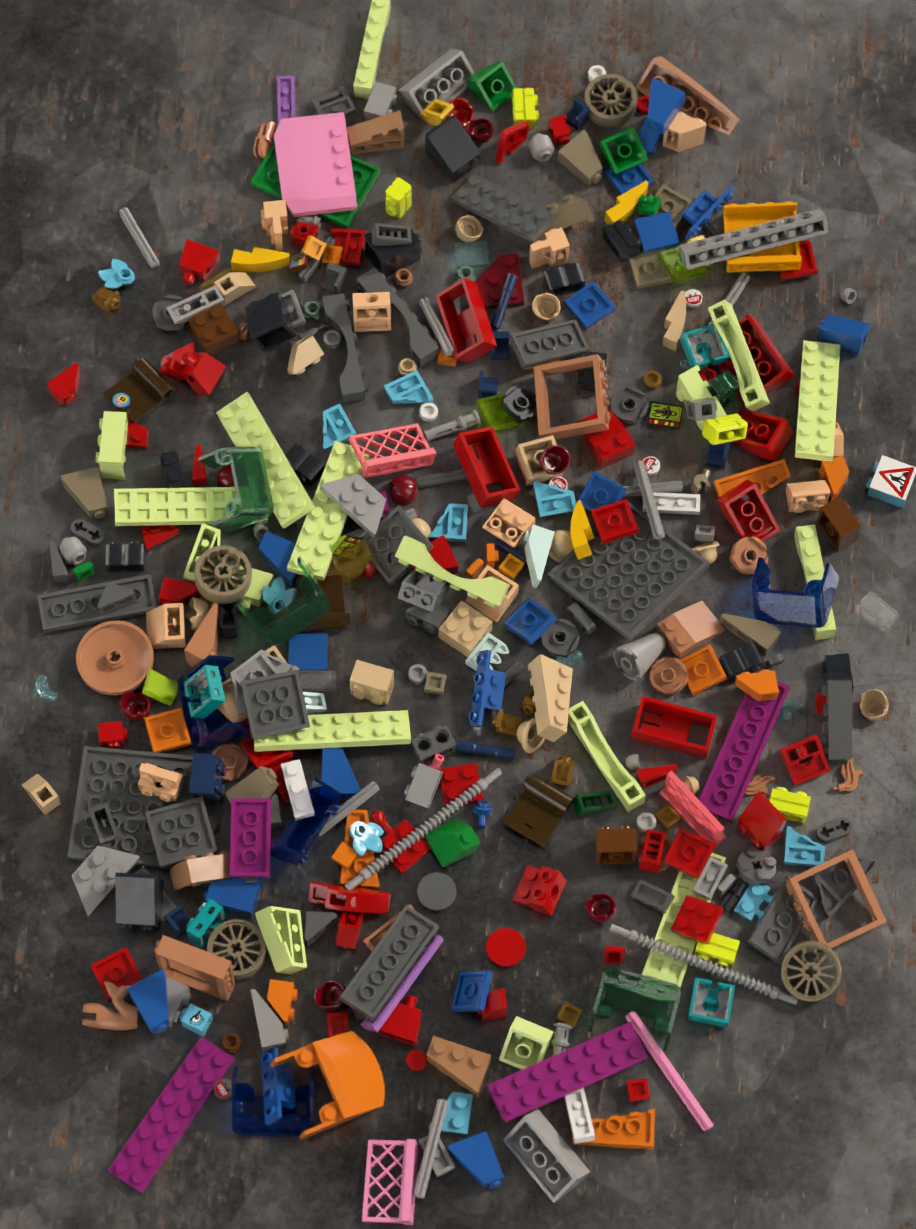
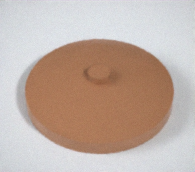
M108 621L93 627L84 635L77 648L76 664L81 678L90 688L105 695H122L137 689L145 682L149 668H153L154 651L148 636L136 625L125 621Z

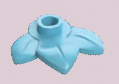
M112 259V269L99 271L100 278L106 281L105 287L110 289L129 285L135 279L133 271L128 268L127 264L117 259Z
M282 577L276 578L271 583V587L264 586L262 590L263 600L268 604V609L273 615H281L287 606L294 603L297 589H286Z
M357 821L353 823L350 827V836L353 838L354 850L360 856L364 855L367 849L380 853L382 851V841L379 836L384 833L383 829L372 822L365 824Z

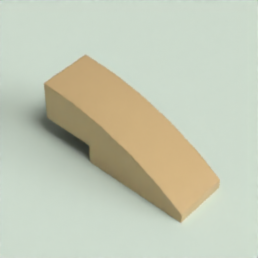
M682 290L669 311L664 324V328L668 330L663 338V346L673 351H676L685 324L686 297L685 292Z

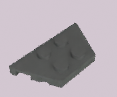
M838 849L831 858L846 852V850ZM856 854L864 874L868 878L880 863ZM844 860L815 873L812 877L827 918L831 917L857 889Z

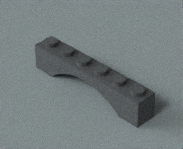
M374 267L357 278V288L361 293L390 292L391 311L405 325L410 338V355L420 367L438 357L440 346L437 340L429 336L427 328L424 325L421 326L416 314L413 311H409L405 300L397 296L395 288L392 285L389 286L386 282V277L381 271L378 272Z
M344 293L322 297L326 322L340 333L348 352L345 369L339 378L343 403L364 400L365 392H368L366 381L362 380L364 368L363 364L359 365L358 359H361L359 348L355 347L357 335L356 332H352L351 328L354 327L353 317L348 314V311L351 310L349 299L345 300Z

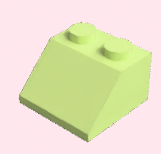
M516 1016L509 1029L499 1061L521 1070L543 1061L554 1031Z

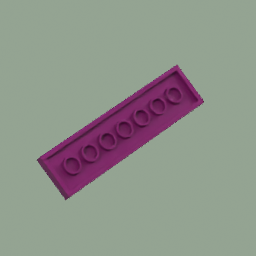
M777 681L779 694L777 699L757 701L745 693L699 798V801L713 816L730 823L733 822L790 690V686Z
M629 1022L493 1082L487 1088L504 1123H507L639 1064L649 1057L632 1023Z
M200 1037L109 1167L108 1172L142 1194L210 1097L217 1082L223 1078L235 1058L205 1038Z

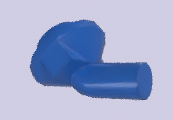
M478 801L473 804V812L477 813L478 829L485 828V815H490L492 807L486 801Z

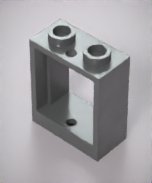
M414 569L402 581L398 598L433 612L448 597L451 583L445 580L443 583L436 580L431 581L432 574L428 572L422 574Z

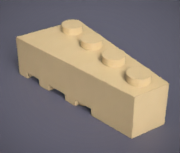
M540 654L528 664V669L532 674L530 684L534 689L532 699L536 705L537 735L555 742L567 732L573 668Z

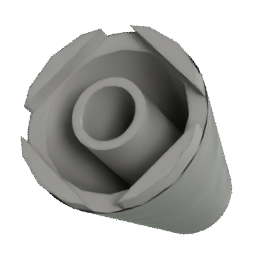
M654 632L617 647L613 652L616 666L618 669L622 668L625 671L623 675L633 681L639 680L666 648V639L662 634Z

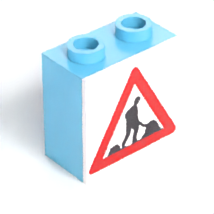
M882 455L880 462L876 461L872 471L875 473L874 477H870L866 488H869L867 495L903 509L916 476V467Z

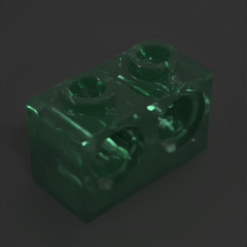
M726 371L709 381L708 391L713 397L716 396L720 405L724 408L735 402L739 382L734 375Z

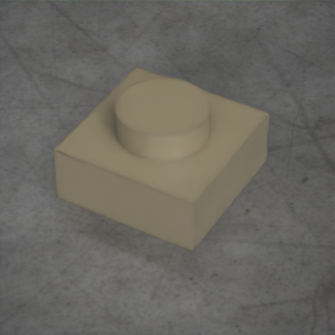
M427 672L424 692L443 695L447 675Z

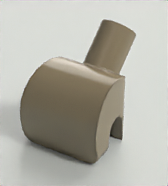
M704 469L702 474L694 477L690 487L692 494H699L698 491L701 488L704 493L710 489L708 477L711 471L709 469Z

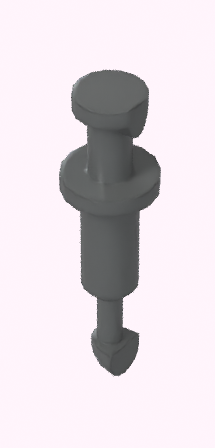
M323 322L317 328H312L304 334L299 333L297 335L298 339L289 342L290 347L292 348L293 344L307 335H316L318 330L328 325Z

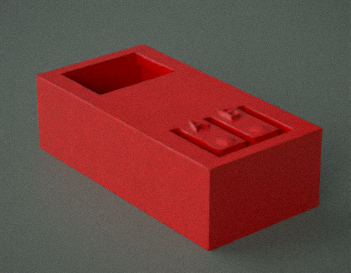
M462 278L435 295L457 360L469 364L497 347L476 282ZM466 294L470 308L457 314L454 300Z
M493 426L459 433L453 443V447L480 509L499 505L504 498L509 502L514 501L520 492V488ZM501 483L502 491L488 493L486 486Z
M642 696L631 739L706 759L717 716ZM642 711L661 715L662 717L645 713L643 718V722L653 724L659 727L642 723L641 729H638ZM691 723L710 728L706 746L687 742Z

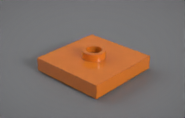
M711 644L680 659L688 671L687 685L693 696L728 679Z
M182 708L144 718L153 752L164 753L192 745Z

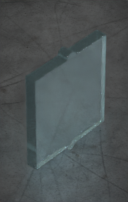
M486 241L454 243V258L457 262V269L463 266L470 268L489 266L488 256L490 252L487 251Z

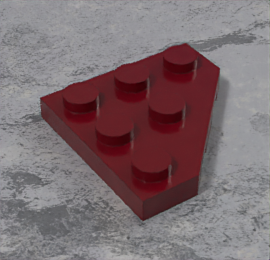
M518 253L499 255L476 281L485 309L497 308L508 273L518 276L507 307L524 305Z

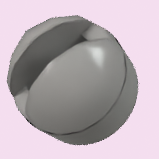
M851 288L843 289L840 293L841 299L848 304L853 303L857 295L856 291Z
M264 523L257 524L253 528L256 539L264 537L266 531L269 532L268 527Z
M632 754L626 758V765L629 769H640L639 754Z

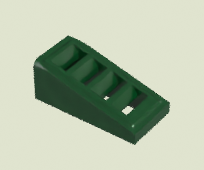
M613 790L576 794L573 800L577 817L589 816L618 808ZM604 797H607L609 805H606ZM598 798H599V801H600L601 806H598V802H597V799H598Z

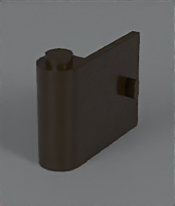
M146 358L136 359L132 364V373L103 393L111 403L113 395L118 392H124L130 396V407L126 411L120 412H126L127 418L133 424L169 399L176 389Z
M342 575L325 576L324 581L311 577L296 579L301 633L347 628L346 625L350 624L349 613H345Z
M533 774L531 777L527 776L522 785L525 787L523 794L503 824L544 847L567 813L574 797Z

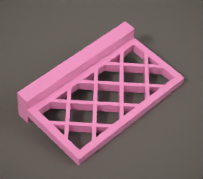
M407 1139V1141L368 1140L363 1222L413 1225L414 1190L416 1186L419 1144L415 1139ZM373 1145L382 1146L386 1151L376 1158L373 1155ZM396 1146H404V1153L396 1159L391 1151ZM389 1153L395 1161L386 1169L380 1161ZM378 1163L384 1171L375 1179L371 1175V1169ZM399 1164L402 1168V1174L395 1179L389 1171ZM388 1174L393 1182L384 1189L378 1181ZM377 1184L383 1191L373 1199L369 1194L370 1189ZM397 1184L401 1189V1194L393 1199L387 1192ZM386 1194L392 1202L382 1209L377 1201ZM375 1204L381 1212L376 1217H368V1209ZM396 1205L399 1208V1218H390L386 1212Z

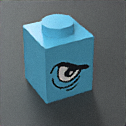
M192 1004L188 1008H184L180 1015L182 1027L203 1037L213 1020L211 1013Z

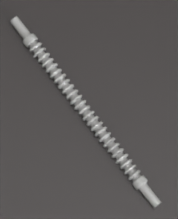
M497 768L484 779L480 778L476 785L473 784L472 788H468L467 792L464 791L463 795L460 794L459 798H455L454 802L451 801L450 805L447 804L446 808H442L441 812L437 811V815L433 814V818H428V822L424 821V825L420 824L419 829L415 828V832L411 831V835L407 834L406 839L402 838V842L398 841V845H393V849L389 848V852L385 851L384 856L380 855V859L376 858L375 863L371 862V866L367 865V869L363 868L360 870L359 875L344 887L351 890L364 880L368 881L371 875H375V871L379 872V868H384V864L388 865V861L392 862V858H397V854L401 855V851L405 852L407 847H411L410 844L414 845L415 841H419L420 837L423 838L424 834L427 835L428 831H432L433 827H437V824L440 825L442 820L445 821L446 817L449 818L450 814H454L455 810H459V807L462 808L463 804H467L468 800L472 801V797L475 798L476 794L481 793L480 791H485L491 782L502 775L501 770Z
M614 924L610 926V932L628 938L629 942L634 943L635 941L637 945L641 943L642 947L647 946V949L653 948V951L663 952L664 956L668 954L669 958L673 956L674 960L677 958L680 962L684 960L685 964L690 963V966L695 965V968L701 967V970L711 971L712 975L716 973L717 977L721 975L722 979L726 977L728 981L731 979L733 983L743 984V987L754 988V991L759 990L760 994L764 992L765 996L768 994L772 999L778 998L794 1005L798 1001V998L780 991L779 987H771L770 984L765 985V982L760 983V980L755 981V978L750 979L749 976L744 977L743 973L739 975L738 971L734 973L733 969L730 971L728 967L724 969L722 965L717 966V963L712 964V961L702 960L701 956L699 958L695 954L691 956L690 952L686 954L685 950L680 951V948L675 949V946L669 947V944L659 943L658 939L654 941L653 937L649 939L648 935L644 937L642 933L639 935L633 929L629 931Z

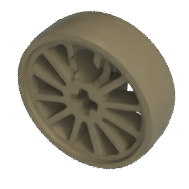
M604 74L596 77L588 84L584 93L583 103L590 107L589 119L593 123L605 128H616L625 125L632 119L637 109L638 97L635 87L628 79L616 74ZM606 86L607 90L604 91L601 87Z
M230 546L212 547L206 550L197 560L194 569L195 584L200 594L207 600L218 604L233 603L241 599L249 590L252 582V567L248 558L240 550ZM217 559L218 565L216 566L211 560ZM234 561L236 564L229 566L226 562ZM208 564L213 570L204 568V566ZM201 573L206 574V575H210V576L202 577V576H201ZM246 575L244 579L238 578V576ZM227 585H229L233 590H228ZM222 586H224L225 592L220 591Z
M234 919L220 924L213 930L207 942V952L222 956V958L227 960H234L235 964L232 965L235 981H241L254 976L262 968L267 956V946L258 927L248 921ZM239 929L238 938L235 939L233 930ZM230 931L232 940L227 938L224 933ZM243 931L250 932L243 940H241ZM253 936L258 939V941L247 943ZM219 938H222V939L225 940L228 944H224V943H220V942H216V941H217ZM260 946L261 949L260 952L250 950L248 948ZM215 947L226 949L213 953ZM240 947L241 952L237 951L234 953L233 949L237 950ZM246 954L258 956L256 962H253ZM245 959L251 966L244 969L241 960Z
M818 941L798 943L786 953L782 961L781 977L783 984L794 997L807 1002L823 1000L829 997L840 983L842 974L840 960L837 954L824 943ZM801 949L803 950L801 955L802 960L795 955V953ZM818 949L826 953L820 960ZM809 950L814 951L817 956L812 962L805 958V953ZM830 956L833 963L820 967L819 965L824 959ZM791 957H794L803 967L789 965ZM809 966H813V969L817 970L813 976L806 973ZM835 967V975L821 972V970ZM787 968L799 970L801 973L788 976ZM803 976V979L793 987L789 980ZM819 976L833 978L834 981L829 986ZM807 980L805 993L799 992L797 988ZM816 980L822 983L827 990L819 993ZM811 981L814 984L816 995H808Z

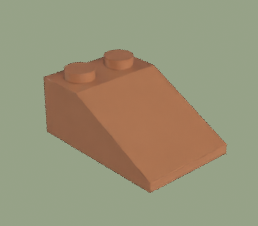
M703 601L671 614L659 622L656 633L662 634L665 637L666 646L679 660L725 631L724 627Z
M216 603L213 604L184 649L187 664L197 670H200L205 665L216 666L220 624L218 604Z

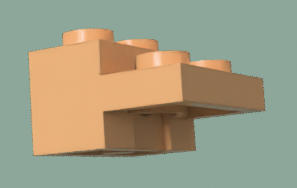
M285 200L263 202L264 209L260 210L262 230L266 229L267 236H271V244H275L276 251H283L282 234H288Z
M562 227L549 230L545 233L543 241L538 240L530 245L529 263L531 268L549 263L550 267H559L569 263L570 245Z
M390 292L353 293L354 332L391 330Z
M141 763L139 769L140 779L138 782L139 791L146 796H158L165 802H177L184 783L183 774L165 770L148 763ZM160 782L162 787H157L156 784Z

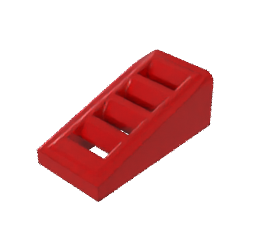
M200 444L196 445L192 473L194 488L208 485Z
M674 764L636 770L635 777L641 789L666 780L667 774L670 771H673L676 775L678 767Z
M647 829L639 869L655 873L659 872L666 832ZM650 838L658 839V840H661V842L652 841V840H649V839H650Z
M605 946L603 962L623 963L625 948Z

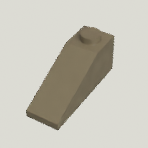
M725 613L721 615L719 621L722 626L747 644L755 643L758 651L764 656L777 643L781 634L775 625L768 624L766 621Z

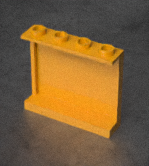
M797 202L747 203L743 205L732 203L724 205V233L797 215ZM799 241L727 259V273L800 270L801 255Z

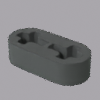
M76 519L72 522L71 532L73 536L94 547L101 546L104 543V533L100 528L82 519ZM83 526V530L77 532L76 527ZM99 534V539L93 540L92 535L96 536Z
M574 602L566 608L569 616L586 635L589 636L597 630L594 622L577 603Z
M842 817L824 823L818 827L816 838L821 843H829L847 837L852 831V822L848 818ZM841 823H843L844 826H848L846 831H844L843 829H836L840 827ZM823 830L825 832L833 831L829 833L828 837L821 835Z

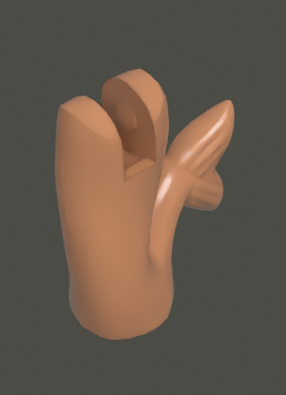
M104 982L107 992L112 998L113 1005L119 1013L98 1003L83 1005V1012L96 1013V1018L82 1019V1025L107 1030L138 1029L139 1011L136 1006L124 1000V997L129 993L127 989L130 987L129 985L118 988L111 982Z

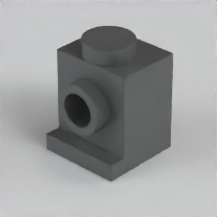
M707 397L686 401L687 418L689 420L701 421L716 418L717 405L714 399Z

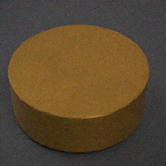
M657 371L645 373L643 385L647 389L656 390L661 386L662 377Z

